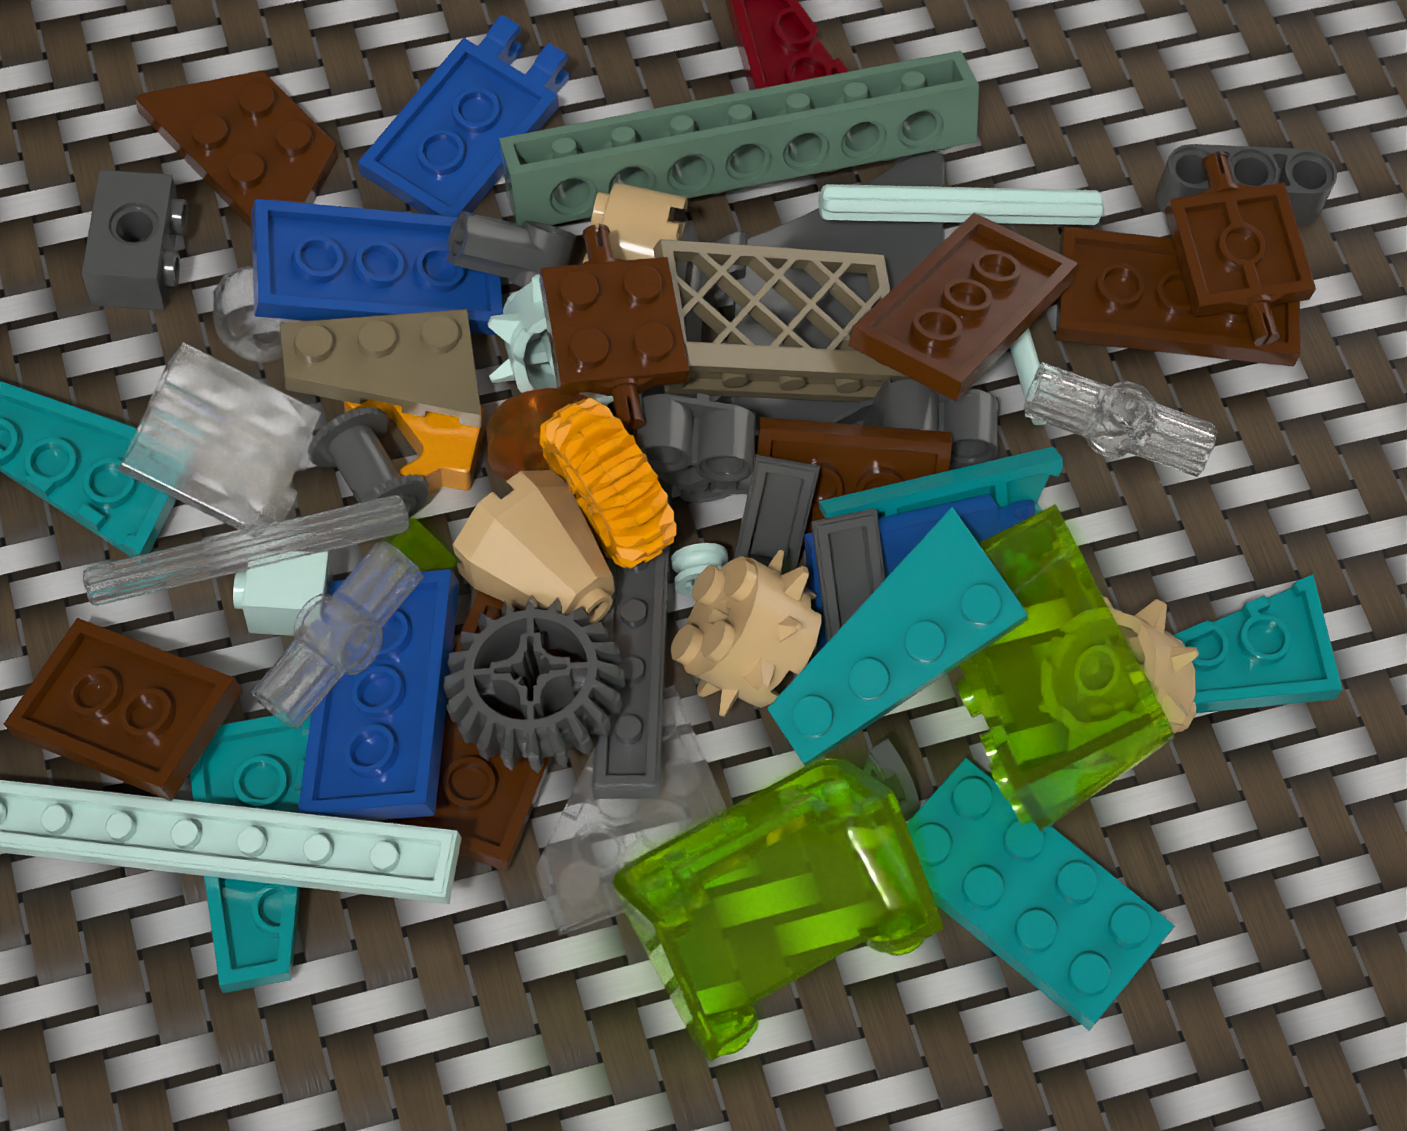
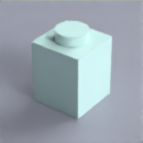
M250 547L247 571H236L233 588L234 608L243 609L249 633L322 638L329 582L333 581L328 552Z

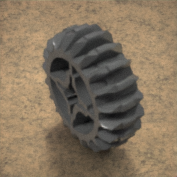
M531 595L526 604V610L515 612L514 607L504 601L502 607L503 617L493 620L480 613L478 624L481 632L478 634L461 631L459 641L463 651L449 653L447 663L451 674L444 677L443 687L447 698L450 699L447 710L451 721L459 725L460 736L468 746L477 743L480 756L485 758L487 762L501 753L503 765L511 772L522 758H528L530 768L537 773L540 772L543 766V758L554 756L555 761L565 768L569 761L567 750L573 747L580 752L590 755L592 742L589 734L608 737L611 729L608 716L619 715L622 708L621 696L618 692L624 690L625 676L623 669L619 668L621 656L618 647L614 645V642H609L608 631L601 622L591 624L589 614H586L582 606L566 616L562 615V606L558 597L547 610H541L539 603ZM545 649L566 653L579 662L571 663L569 657H554L546 653ZM538 667L540 675L537 678V685H534V699L531 701L529 692L532 690V683L536 682V668ZM499 704L501 710H516L523 714L524 720L503 716L492 710L488 705Z

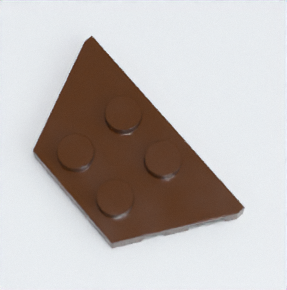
M263 70L142 93L135 98L140 115L250 228L251 211L255 199L313 204L316 199L317 186L327 179L338 158L336 143Z

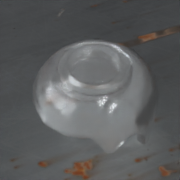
M242 266L225 274L213 291V324L220 341L230 351L248 361L267 363L275 362L282 358L279 323L301 322L304 320L254 317L253 266Z

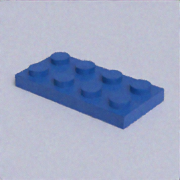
M255 199L253 203L251 229L254 317L315 321L467 309L470 333L497 335L488 327V322L491 316L503 314L500 276L454 266L448 261V237L452 223L458 217Z
M451 569L329 582L298 813L366 821L435 816L447 696L443 685L444 677L450 675L447 662L449 653H452L460 584Z

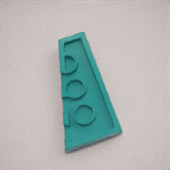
M0 381V472L144 565L197 460L194 448Z
M951 507L774 700L767 710L805 767H808L1027 621L1028 614L954 508Z
M312 709L222 724L189 773L193 801L298 813ZM204 876L218 980L222 993L292 980L301 887Z

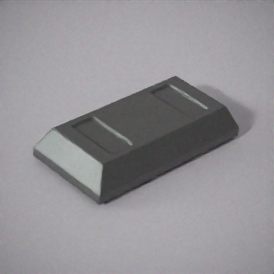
M756 455L733 559L740 556L748 557L768 567L777 552L783 550L782 575L796 569L820 469L818 465Z
M875 508L811 521L827 643L885 580L878 517Z

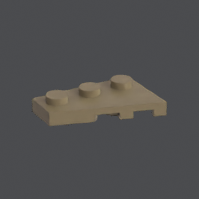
M467 309L279 323L286 390L361 404L367 399L402 406V413L425 417L426 411L459 417V424L481 428L482 415Z

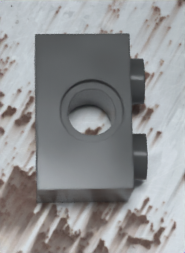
M99 170L82 267V277L91 306L165 310L168 287H177L180 276V255L178 251L174 250L176 235L185 236L188 222L186 199H178L172 174ZM145 238V240L141 242L130 243L133 240Z

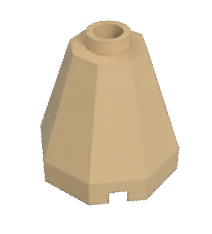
M553 470L518 472L506 481L514 489L511 493L500 499L494 492H491L477 503L453 543L455 555L463 562L457 563L458 572L474 589L503 602L506 601L521 610H526V604L531 595L539 603L541 610H547L558 597L562 606V615L566 616L582 606L586 614H589L591 624L599 622L612 606L613 599L611 596L615 591L614 579L575 496L569 491L568 484Z

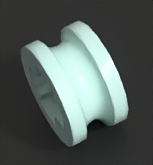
M698 543L677 550L671 556L672 569L679 573L674 580L675 590L679 594L692 596L694 583L707 566L713 565L721 569L728 562V553L725 547L716 543Z

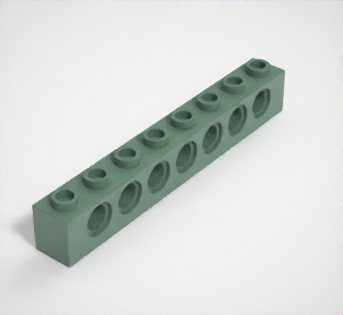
M955 51L499 138L506 194L515 224L523 225V221L528 220L552 226L554 224L592 217L597 193H611L615 182L692 198L707 194H720L728 190L764 183H777L784 179L820 172H833L841 168L877 161H890L897 157L933 150H946L954 146L977 142L979 84L963 53Z

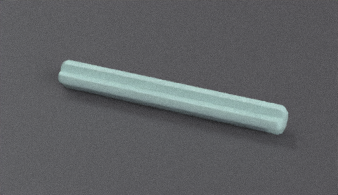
M826 184L822 187L818 202L821 218L825 220L963 223L973 213H976L995 223L1096 225L1104 213L1102 194L1097 190Z

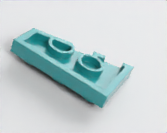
M1313 574L1294 582L1291 588L1269 598H1266L1264 595L1244 604L1241 610L1214 622L1204 621L1173 635L1181 640L1185 647H1196L1198 651V657L1192 661L1195 668L1194 702L1196 704V713L1336 700L1343 690Z

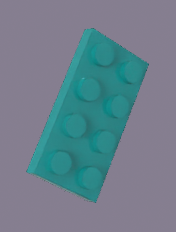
M967 758L959 764L885 847L880 858L1089 1031L1175 927L1174 924Z

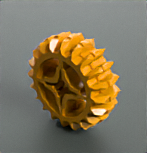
M591 397L584 398L577 403H569L554 412L552 418L540 425L539 443L543 448V457L549 464L550 470H553L568 484L569 491L575 496L587 524L605 556L612 559L615 564L631 569L643 561L647 563L662 554V549L673 543L674 536H676L674 511L667 502L668 495L662 489L657 479L658 475L652 470L647 461V455L642 453L635 442L634 436L626 431L621 420L614 417L608 407Z

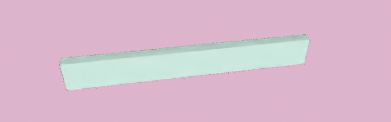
M0 780L1 853L444 904L450 903L462 839L456 830L176 799L169 801L158 797Z

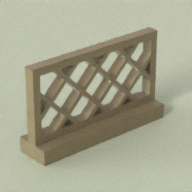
M660 239L654 246L655 258L668 257L689 365V375L686 383L664 385L666 394L696 395L700 393L710 396L862 402L874 398L883 383L891 378V383L898 380L911 379L848 346L850 341L848 333L852 330V327L872 309V306L874 307L890 292L884 255ZM675 261L692 262L710 279L698 292L694 291L677 275ZM733 265H748L766 284L753 296L727 271ZM789 268L805 270L822 286L811 300L784 276ZM844 272L867 273L871 297L866 303L839 280V277ZM715 284L743 308L731 322L703 299ZM771 288L799 311L798 315L788 326L760 302ZM827 291L854 315L843 329L816 305ZM691 310L718 334V337L712 343L687 341L684 317ZM747 314H750L776 339L770 346L754 345L736 326ZM805 317L832 342L826 349L811 348L792 330Z

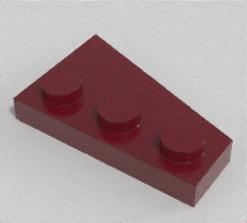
M725 0L749 90L849 72L840 58L833 59L818 39L819 29L798 0Z

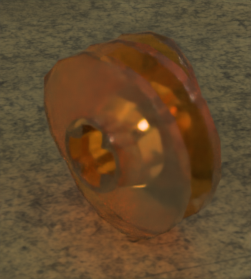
M544 388L526 391L504 401L492 412L486 425L488 462L494 472L507 481L520 471L550 470L549 464L543 457V448L539 443L540 425L552 418L554 412L567 404L577 403L588 397L579 393L559 395L557 388Z

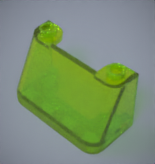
M841 758L817 761L808 767L794 772L632 860L615 874L612 881L632 927L697 1049L710 1062L720 1056L736 1053L749 1043L759 1025V1019L752 1004L862 942L878 952H887L893 956H900L915 951L922 945L925 939L944 929L895 792L851 762Z

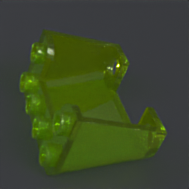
M1056 504L978 543L1027 612L1028 620L962 663L960 667L965 679L955 683L970 716L974 718L983 714L990 729L989 732L980 735V739L991 760L988 766L1006 801H1010L1022 826L1034 821L1040 832L1047 829L1176 737L1139 663L1136 662Z

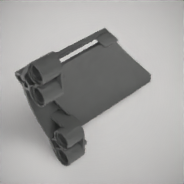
M934 150L913 154L903 162L863 185L945 187V158L943 153ZM819 208L799 218L748 238V232L739 231L727 235L715 243L884 255L891 291L944 241V222L825 220L821 218ZM687 261L685 282L694 291L698 292L710 278L692 262ZM733 265L727 271L753 296L766 284L748 265ZM789 268L784 274L810 300L822 288L803 269ZM844 272L839 277V280L865 303L869 300L871 292L867 273ZM773 288L760 300L763 305L787 326L799 313ZM828 291L816 303L842 329L854 317ZM734 300L732 320L743 309ZM691 310L684 317L686 338L688 342H701L702 319ZM747 314L736 326L754 345L770 346L776 339L750 314ZM805 317L792 330L811 348L826 349L832 342ZM891 378L883 383L874 398L862 402L721 396L716 401H709L710 395L700 393L696 395L655 394L643 397L642 392L639 395L645 425L634 431L636 444L642 453L647 455V461L652 470L658 475V478L680 488V497L684 501L703 503L724 498L729 494H748L757 452L760 417L951 432L952 450L949 469L988 462L993 460L998 454V397L995 398L992 394L982 390L969 388L956 402L943 394L932 391L927 386L913 379L898 380L891 383Z

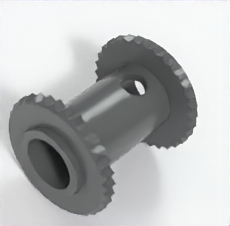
M374 407L357 408L337 416L316 433L308 447V457L313 465L321 466V468H330L332 466L335 468L337 466L358 501L355 507L351 509L352 512L348 514V525L353 532L361 535L379 534L405 522L423 506L429 494V485L422 476H417V474L413 476L411 474L400 476L380 443V440L386 434L385 431L388 430L389 419L384 411Z

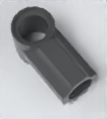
M461 211L457 220L452 223L447 242L449 246L448 261L454 266L506 277L509 282L525 287L532 282L533 276L540 274L541 268L567 266L576 236L566 230L540 222L525 220L523 225L497 218Z

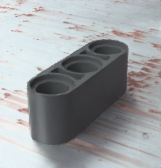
M1187 144L1174 149L1169 156L1157 187L1155 199L1158 207L1165 214L1164 210L1170 199L1199 195L1210 189L1202 160L1209 154L1216 152V156H1218L1219 152H1225L1228 156V163L1234 183L1255 187L1285 183L1297 226H1303L1316 221L1336 182L1337 170L1335 164L1328 156L1311 149Z

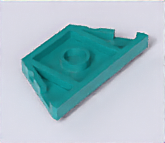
M1052 446L819 501V508L825 518L874 508L877 510V517L881 518L990 494L999 508L1006 507L1020 500H1033L1035 503V518H1039L1043 510L1037 502L1049 476L1059 477L1063 468V458ZM1009 544L1000 545V562L1024 554L1021 547Z

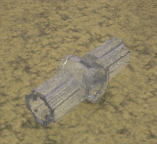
M1043 362L1035 373L1023 408L1027 417L1085 437L1088 445L1104 457L1117 458L1131 453L1198 477L1205 469L1208 458L1214 449L1218 431L1215 430V424L1155 403L1150 392L1137 383L1124 381L1110 387ZM1113 415H1116L1117 417L1121 418L1126 423V425L1119 422Z
M382 541L372 547L332 596L329 594H319L311 598L297 615L293 632L295 640L251 691V694L258 703L292 729L294 727L299 728L344 673L356 675L364 671L374 661L382 645L383 632L381 628L424 578L417 565L403 555L399 549Z

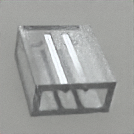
M183 342L166 364L117 470L257 538L272 522L281 525L290 512L297 496V490L289 487L296 469L304 471L312 460L308 454V447L315 436L312 432L321 412Z

